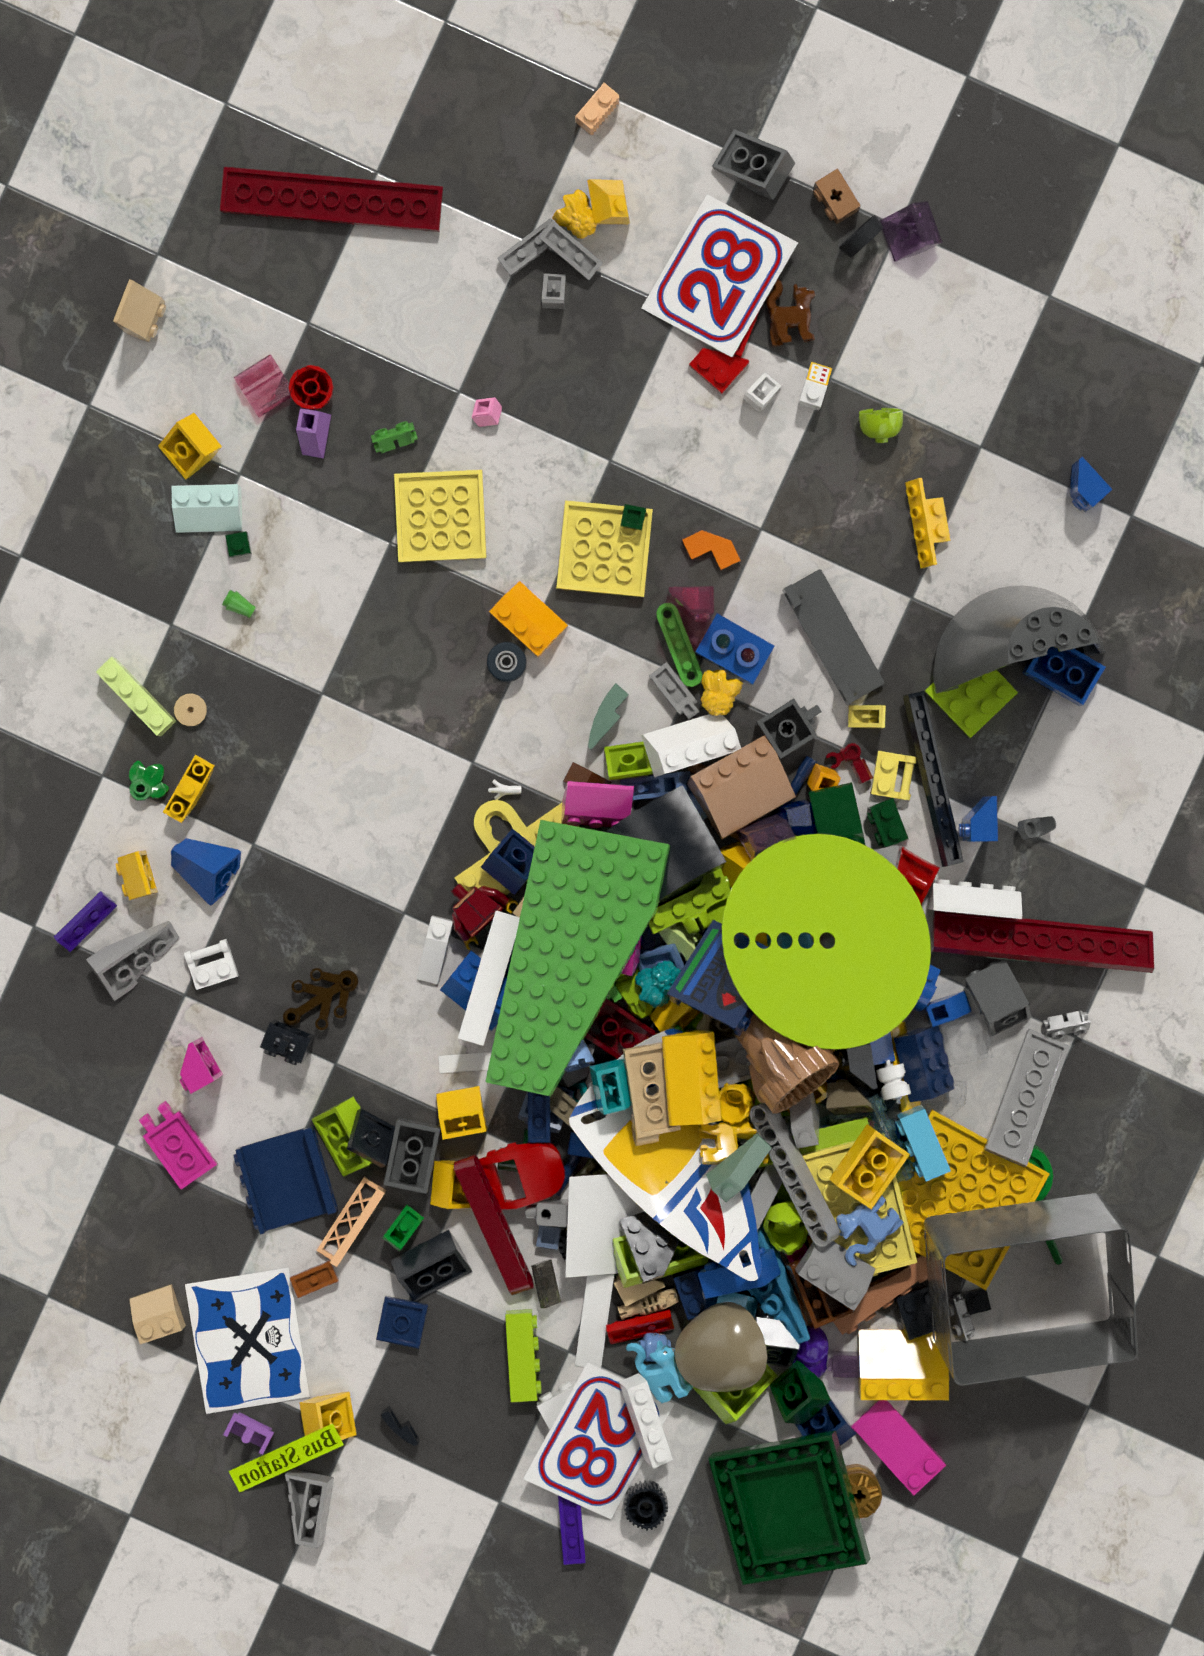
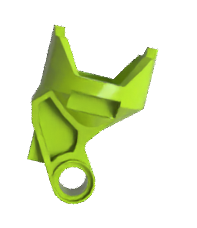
M782 1182L774 1198L775 1205L769 1208L763 1219V1227L771 1244L778 1251L792 1255L795 1250H799L806 1242L808 1231Z

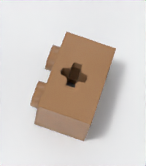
M838 168L815 182L814 196L819 202L822 201L826 207L824 210L830 221L834 220L838 224L859 211L861 205ZM832 193L834 196H840L838 202L836 199L831 200Z

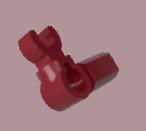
M850 743L841 748V752H830L826 755V758L831 756L837 758L836 764L832 765L831 769L837 768L844 760L845 762L852 760L853 763L850 765L859 784L873 779L865 759L860 758L861 749L859 745Z

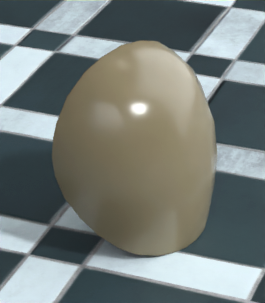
M721 1302L701 1312L683 1329L676 1341L675 1360L681 1375L693 1387L710 1392H729L748 1388L761 1379L766 1369L767 1350L763 1333L751 1313L739 1304Z

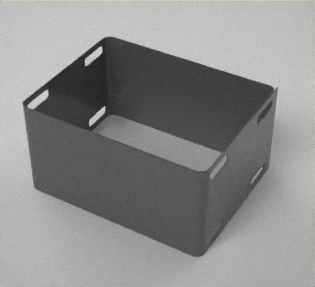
M1091 1193L930 1216L925 1219L923 1228L933 1340L956 1384L963 1386L1128 1362L1134 1359L1139 1361L1130 1233L1101 1194ZM1105 1232L1110 1317L1107 1320L951 1342L945 1259L948 1255ZM1126 1233L1128 1235L1129 1261L1127 1256Z

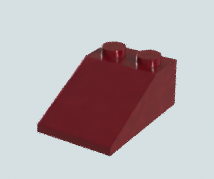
M606 997L585 1038L618 1059L623 1055V1049L632 1048L658 1033L640 1019L634 1017L612 999L608 1000Z

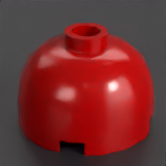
M308 365L300 370L298 369L290 379L289 392L291 398L303 409H321L329 403L333 396L334 386L332 379L319 366Z

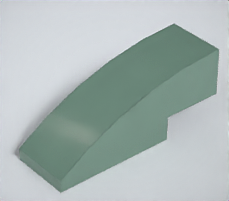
M617 683L607 693L596 713L589 736L588 748L590 750L596 746L621 718L615 710L629 694Z

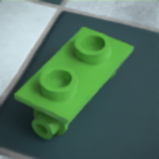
M405 421L395 425L396 428L390 430L383 428L375 431L371 438L372 443L377 442L374 444L376 453H384L396 449L395 440H398L400 447L415 443L414 440H417L418 437L416 431L411 432L415 430L413 422L408 423Z

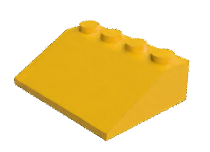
M858 1329V1396L860 1400H949V1369L933 1340V1332L907 1340L904 1329Z

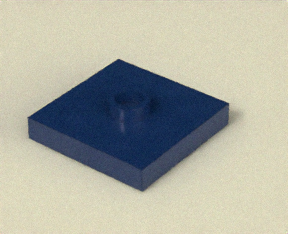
M385 1296L376 1340L419 1349L428 1304Z

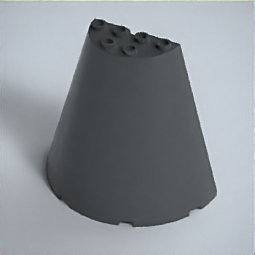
M1002 587L986 592L970 601L957 612L946 626L936 649L935 666L933 668L935 692L938 694L958 689V685L1012 663L1046 656L1047 650L1050 647H1056L1059 652L1080 647L1081 652L1088 657L1104 654L1106 651L1098 631L1089 618L1066 598L1038 587Z

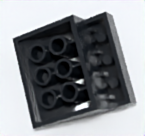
M683 785L643 806L605 831L607 833L670 845L658 905L699 885L704 876L724 867L726 863L724 856Z

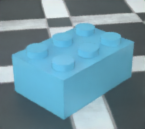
M919 1105L897 1114L899 1120L895 1121L901 1136L905 1135L907 1138L904 1145L910 1157H915L916 1161L912 1164L919 1178L923 1177L925 1181H929L950 1172V1167L925 1108Z

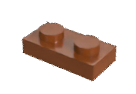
M331 1260L290 1276V1281L298 1298L339 1281L334 1266L329 1263Z

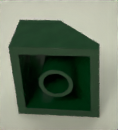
M800 1361L793 1363L769 1385L785 1423L804 1424L831 1401L823 1381Z

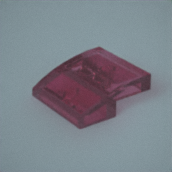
M271 354L234 377L258 417L263 416L291 398L289 382Z

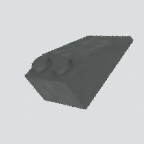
M734 129L712 167L752 192L774 200L794 167L795 162L787 150Z

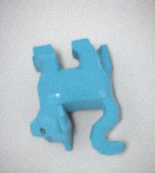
M659 1340L657 1342V1349L649 1355L656 1363L646 1365L643 1363L646 1355L642 1345L630 1343L626 1346L627 1351H635L637 1353L634 1361L636 1368L641 1376L647 1380L650 1391L656 1400L661 1403L670 1401L673 1395L665 1387L668 1385L672 1387L678 1398L687 1396L690 1390H692L693 1386L683 1378L677 1367L675 1348L663 1345Z

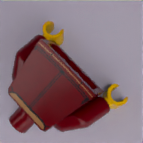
M459 883L451 891L459 900L452 907L454 910L452 913L454 930L463 940L468 950H471L468 945L469 942L474 941L478 945L475 936L493 920L496 911L502 912L505 909L509 913H513L509 909V905L515 903L518 906V903L513 898H508L498 889L487 886L474 887L468 892Z

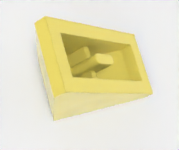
M849 705L848 727L885 728L886 706Z

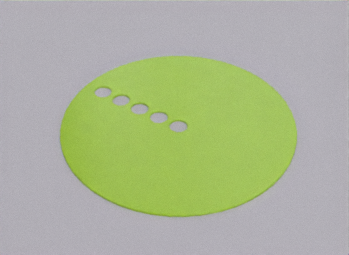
M808 834L792 837L768 847L747 864L739 874L731 888L723 913V953L728 972L739 995L761 1021L777 1033L795 1042L810 1047L818 1046L821 1049H848L873 1042L891 1032L909 1015L919 1000L926 984L930 967L931 944L929 928L921 903L906 878L892 863L873 849L854 840L835 835ZM737 933H744L748 936L749 945L747 948L740 949L734 944V936ZM766 933L769 935L771 944L768 948L762 949L757 946L755 942L757 934ZM780 933H787L791 936L792 945L790 948L783 949L778 945L777 936ZM801 933H809L813 937L814 943L811 948L805 949L800 946L798 937ZM830 933L834 937L835 944L832 948L826 949L820 944L821 934Z

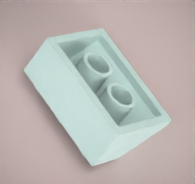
M238 484L172 486V511L176 533L242 531L241 487Z

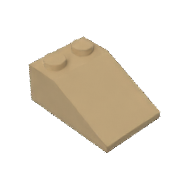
M129 279L113 322L124 333L149 342L151 337L154 338L157 333L158 326L156 323L158 318H162L166 309L165 301L162 297Z

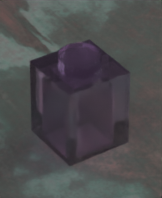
M832 1351L831 1357H828L827 1369L831 1371L833 1377L859 1378L860 1355L856 1351Z

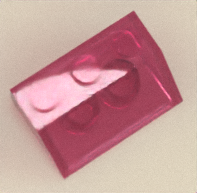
M714 586L668 588L667 597L686 616L694 618V622H708V619L712 618L714 614Z

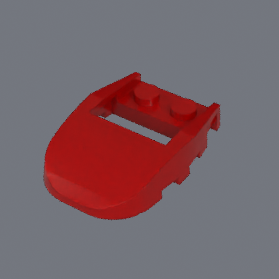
M551 1143L507 1144V1147L487 1152L486 1157L479 1159L502 1210L518 1209L547 1199L558 1192L565 1180V1168L561 1155ZM514 1159L526 1197L506 1200L495 1163Z

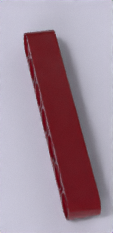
M472 1155L455 1161L454 1170L510 1294L513 1296L533 1289L534 1282L479 1158L476 1155Z

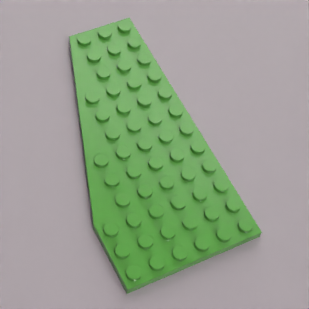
M540 820L485 1082L546 1096L553 1094L565 1073L567 1065L579 1044L585 1038L603 1002L633 954L635 946L652 916L654 917L657 911L670 849L669 844Z

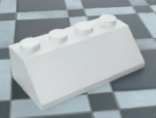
M708 714L641 735L654 777L722 757L741 749L735 728L723 715L712 716Z
M937 879V882L932 883L930 887L928 909L1022 919L1021 892L1015 891L1016 887L1002 885V890L993 889V884L981 883L979 888L971 887L972 882L959 881L958 885H950V880Z

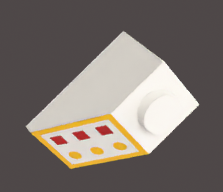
M811 362L798 405L819 411L832 368Z

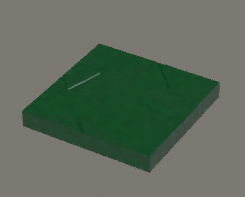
M836 1430L715 1452L708 1457L742 1585L866 1565L870 1561L869 1550Z

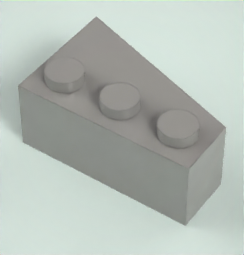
M291 1469L285 1474V1478L288 1482L289 1502H291V1518L295 1544L318 1548L324 1542L334 1477Z

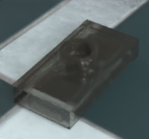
M552 1259L531 1265L540 1308H548L560 1303L561 1299Z

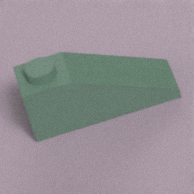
M758 1133L755 1134L706 1174L712 1191L725 1202L729 1201L746 1186L771 1150V1145Z

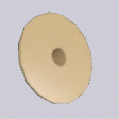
M195 694L181 696L174 706V714L177 720L186 726L200 724L205 719L207 713V706L204 700Z

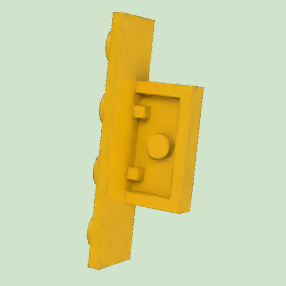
M917 478L905 482L918 560L920 569L937 565L934 544L951 540L943 497L926 499L922 478Z

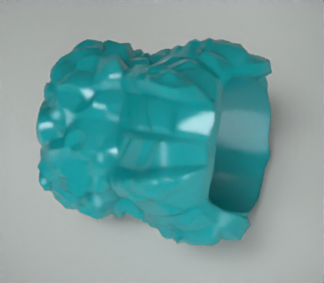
M663 961L657 963L652 969L645 968L638 972L635 980L636 984L642 988L639 999L649 1003L653 1008L662 1007L670 1000L667 993L681 972V969L674 966L671 961Z

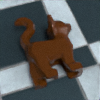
M777 279L774 284V291L767 297V307L771 320L770 335L772 347L783 346V343H792V337L788 335V329L797 327L804 342L814 341V334L810 333L809 330L811 321L809 305L815 298L814 290L798 287L797 284H794L793 299L796 305L779 307L775 301L782 295L783 285Z

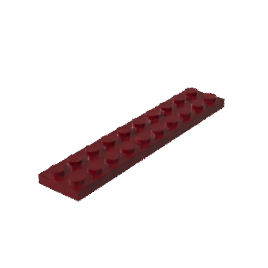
M224 167L220 212L440 232L444 188L443 186Z
M936 910L933 913L932 951L1146 973H1153L1154 971L1153 931Z

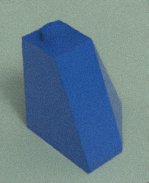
M185 838L171 850V866L209 905H213L226 893L229 888L226 884L229 882L232 873L236 875L240 868L241 851L238 849Z

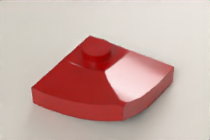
M902 846L898 870L911 885L922 905L940 867L924 860Z

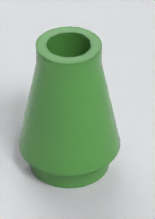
M232 590L228 592L222 603L226 610L248 618L251 617L256 608L239 592Z

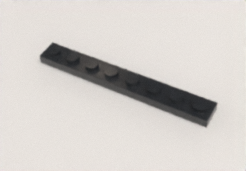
M921 691L903 695L942 867L962 863L964 860L925 692Z

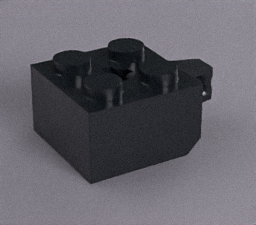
M274 1019L267 1027L260 1048L264 1049L263 1053L269 1056L276 1057V1055L285 1057V1062L297 1065V1063L301 1064L306 1060L315 1035Z

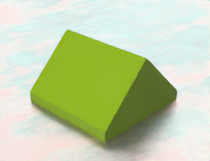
M643 741L604 747L609 781L653 774Z

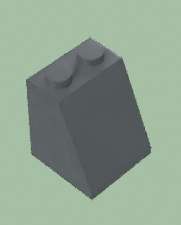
M1005 959L993 961L987 968L981 971L975 970L965 978L966 985L991 1036L1031 1018L1029 1002Z

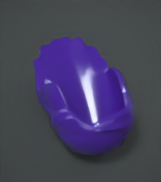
M806 1326L810 1339L799 1343V1350L793 1363L800 1361L820 1378L827 1370L829 1350L827 1335L820 1327L814 1329Z

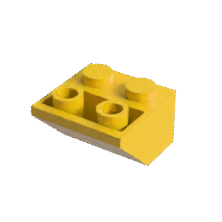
M480 1086L436 1093L443 1140L487 1131Z

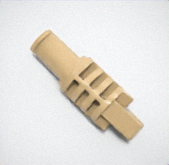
M675 1288L658 1290L628 1306H618V1311L621 1314L622 1320L638 1314L645 1316L678 1303L679 1297Z

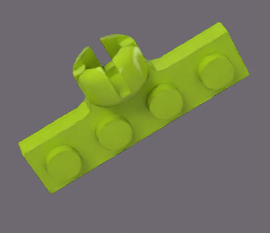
M724 875L657 907L654 917L652 916L648 924L652 933L655 934L675 923L681 922L688 934H696L700 932V929L695 919L702 930L708 928L711 920L707 914V909L728 898L731 891Z

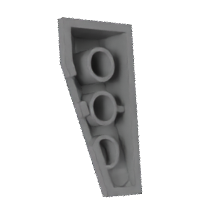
M167 921L105 946L86 960L115 1001L136 986L138 983L136 980L142 973H147L152 968L150 966L157 957L163 956L179 936L171 922Z

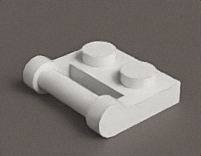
M227 939L194 952L191 950L184 952L196 990L239 976ZM219 952L224 953L225 958L200 966L196 965L195 960Z

